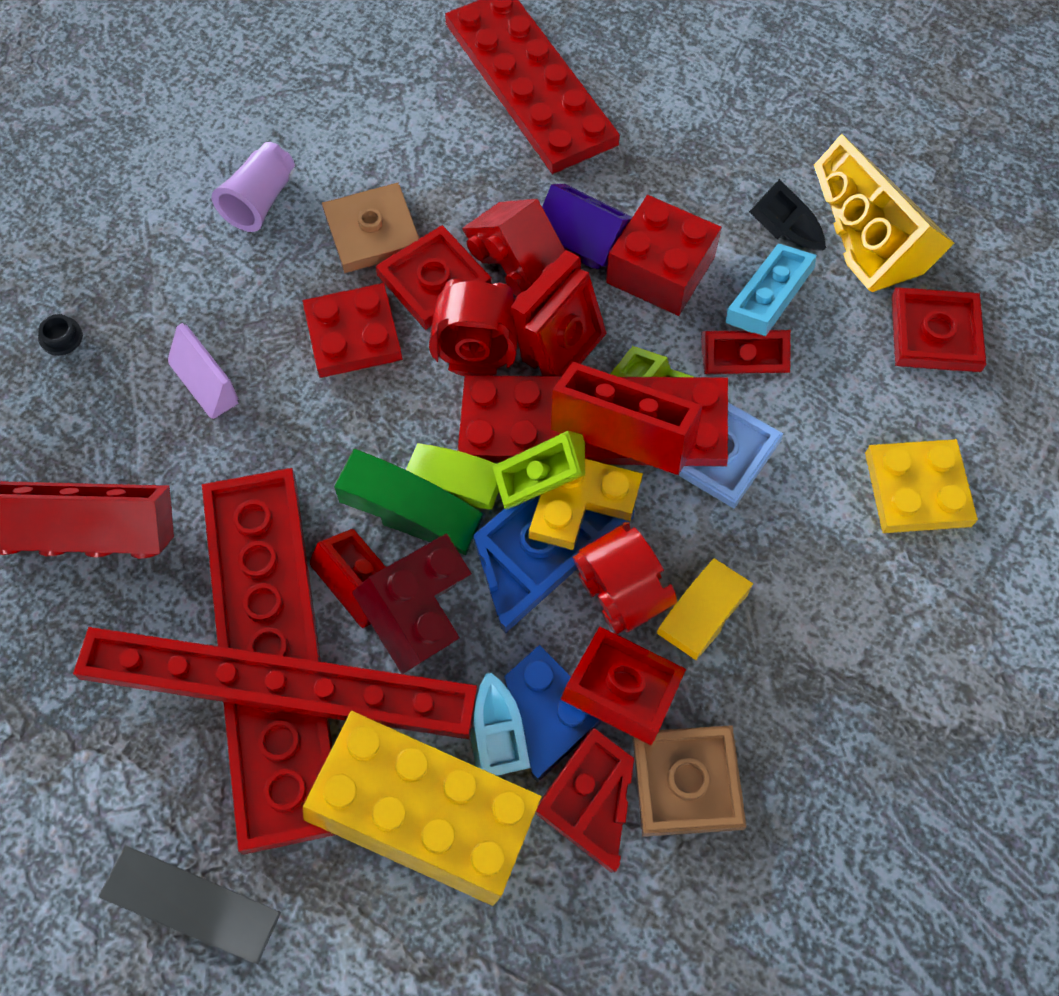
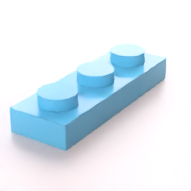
M778 243L727 309L726 323L742 328L747 332L766 336L814 270L817 255Z

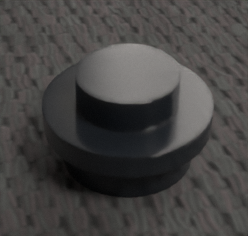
M62 314L48 316L40 323L38 328L39 344L45 352L55 356L71 353L80 345L83 338V332L79 324L74 319Z

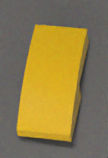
M714 558L678 600L659 626L656 634L697 660L719 635L725 621L748 596L753 583Z

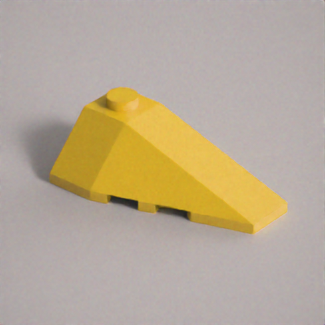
M843 134L837 138L814 164L825 201L832 208L836 221L833 223L836 234L841 236L846 251L843 253L846 265L869 291L875 292L924 275L954 244L924 211Z

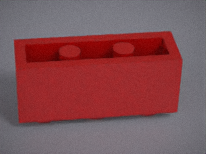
M572 361L552 389L551 430L559 433L571 431L582 434L584 441L589 444L679 475L696 446L702 405Z

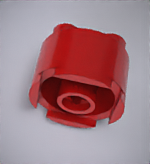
M461 279L449 280L435 303L429 340V350L432 357L437 362L440 357L449 364V371L461 376L496 375L497 368L507 364V368L510 367L516 358L518 334L511 311V305L515 301L512 288L504 283L490 284Z
M629 522L623 523L578 550V554L572 557L579 570L577 575L591 598L597 595L604 609L601 612L613 633L617 635L623 631L629 633L677 603V596L672 584L662 588L659 582L662 579L660 573L665 571L660 561L641 533L635 527L630 529Z

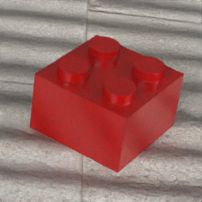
M647 194L609 252L606 283L680 316L715 258L722 227Z

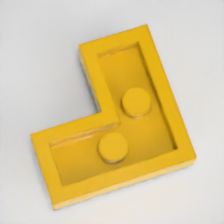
M585 459L584 476L540 495L529 529V539L574 550L585 510L631 521L643 473Z

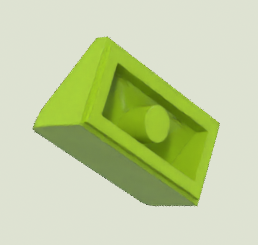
M566 431L492 466L504 509L513 508L584 476L585 441L583 435Z

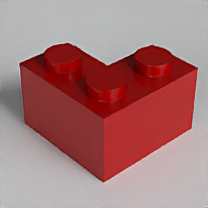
M538 198L498 202L462 228L468 238L467 247L471 254L481 261L482 264H501L507 275L505 277L506 283L512 288L516 296L522 291H526L541 276L545 267L550 263H554L565 251Z

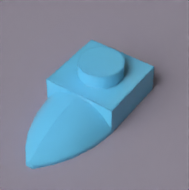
M487 673L476 695L473 711L474 727L471 728L470 733L475 766L496 776L530 768L522 718L517 703L503 682L493 673Z

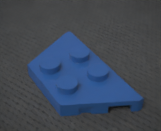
M540 495L513 508L503 509L474 534V543L501 629L507 633L578 569L572 559L573 556L578 554V550L623 523L630 521L585 510L574 550L529 539V529ZM634 510L632 513L631 520L634 518Z

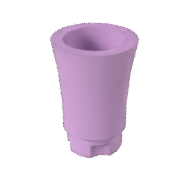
M265 142L259 150L252 152L244 164L228 180L212 192L211 198L217 212L236 228L247 232L258 231L276 197L289 180V174L295 166L291 155L279 147L278 144L272 142Z

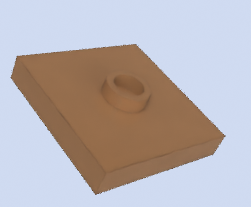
M399 182L322 203L344 273L377 265L419 239Z
M733 725L659 730L652 746L632 736L642 837L744 830L747 827Z

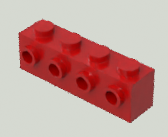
M0 481V555H10L20 551H39V554L43 556H57L66 552H85V555L88 557H104L112 553H130L134 558L144 559L160 554L174 538L170 486Z

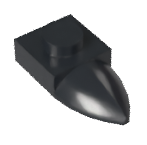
M780 179L772 185L749 211L777 240L784 235L792 242L805 248L821 251L826 248L824 233L816 216Z

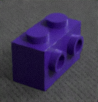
M551 184L542 206L564 249L568 248L578 253L581 263L595 269H600L601 266H608L609 252L632 218V216L567 184Z

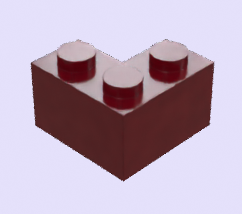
M447 533L369 576L352 592L401 674L406 673L460 639L436 598L454 588L472 573Z

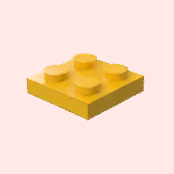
M957 439L869 445L865 456L882 533L972 527L976 523L978 518Z

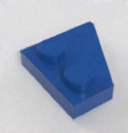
M540 645L504 676L505 685L517 703L522 718L532 777L537 783L583 741L592 728H596L603 722L560 700L571 676Z

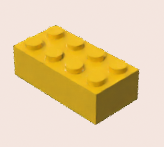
M350 711L303 805V820L494 906L502 897L542 796L354 711Z

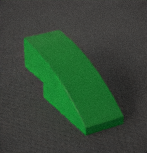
M353 449L334 486L339 503L380 517L384 526L427 542H432L447 533L458 552L465 556L474 539V534L477 532L483 519L482 512L439 486L401 467L357 449Z

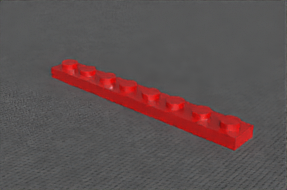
M88 627L73 675L79 680L345 721L350 711H354L390 728L468 740L470 739L475 699L478 692L477 685Z

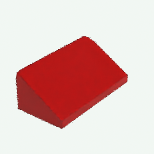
M745 330L701 332L704 374L790 373L791 330H770L766 336Z
M354 529L318 542L310 559L311 567L361 628L371 625L352 592L369 576L384 569L386 566Z

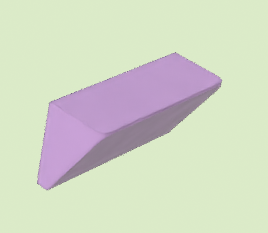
M183 323L178 325L168 357L169 365L207 415L214 419L237 405L239 399L230 379L190 328Z

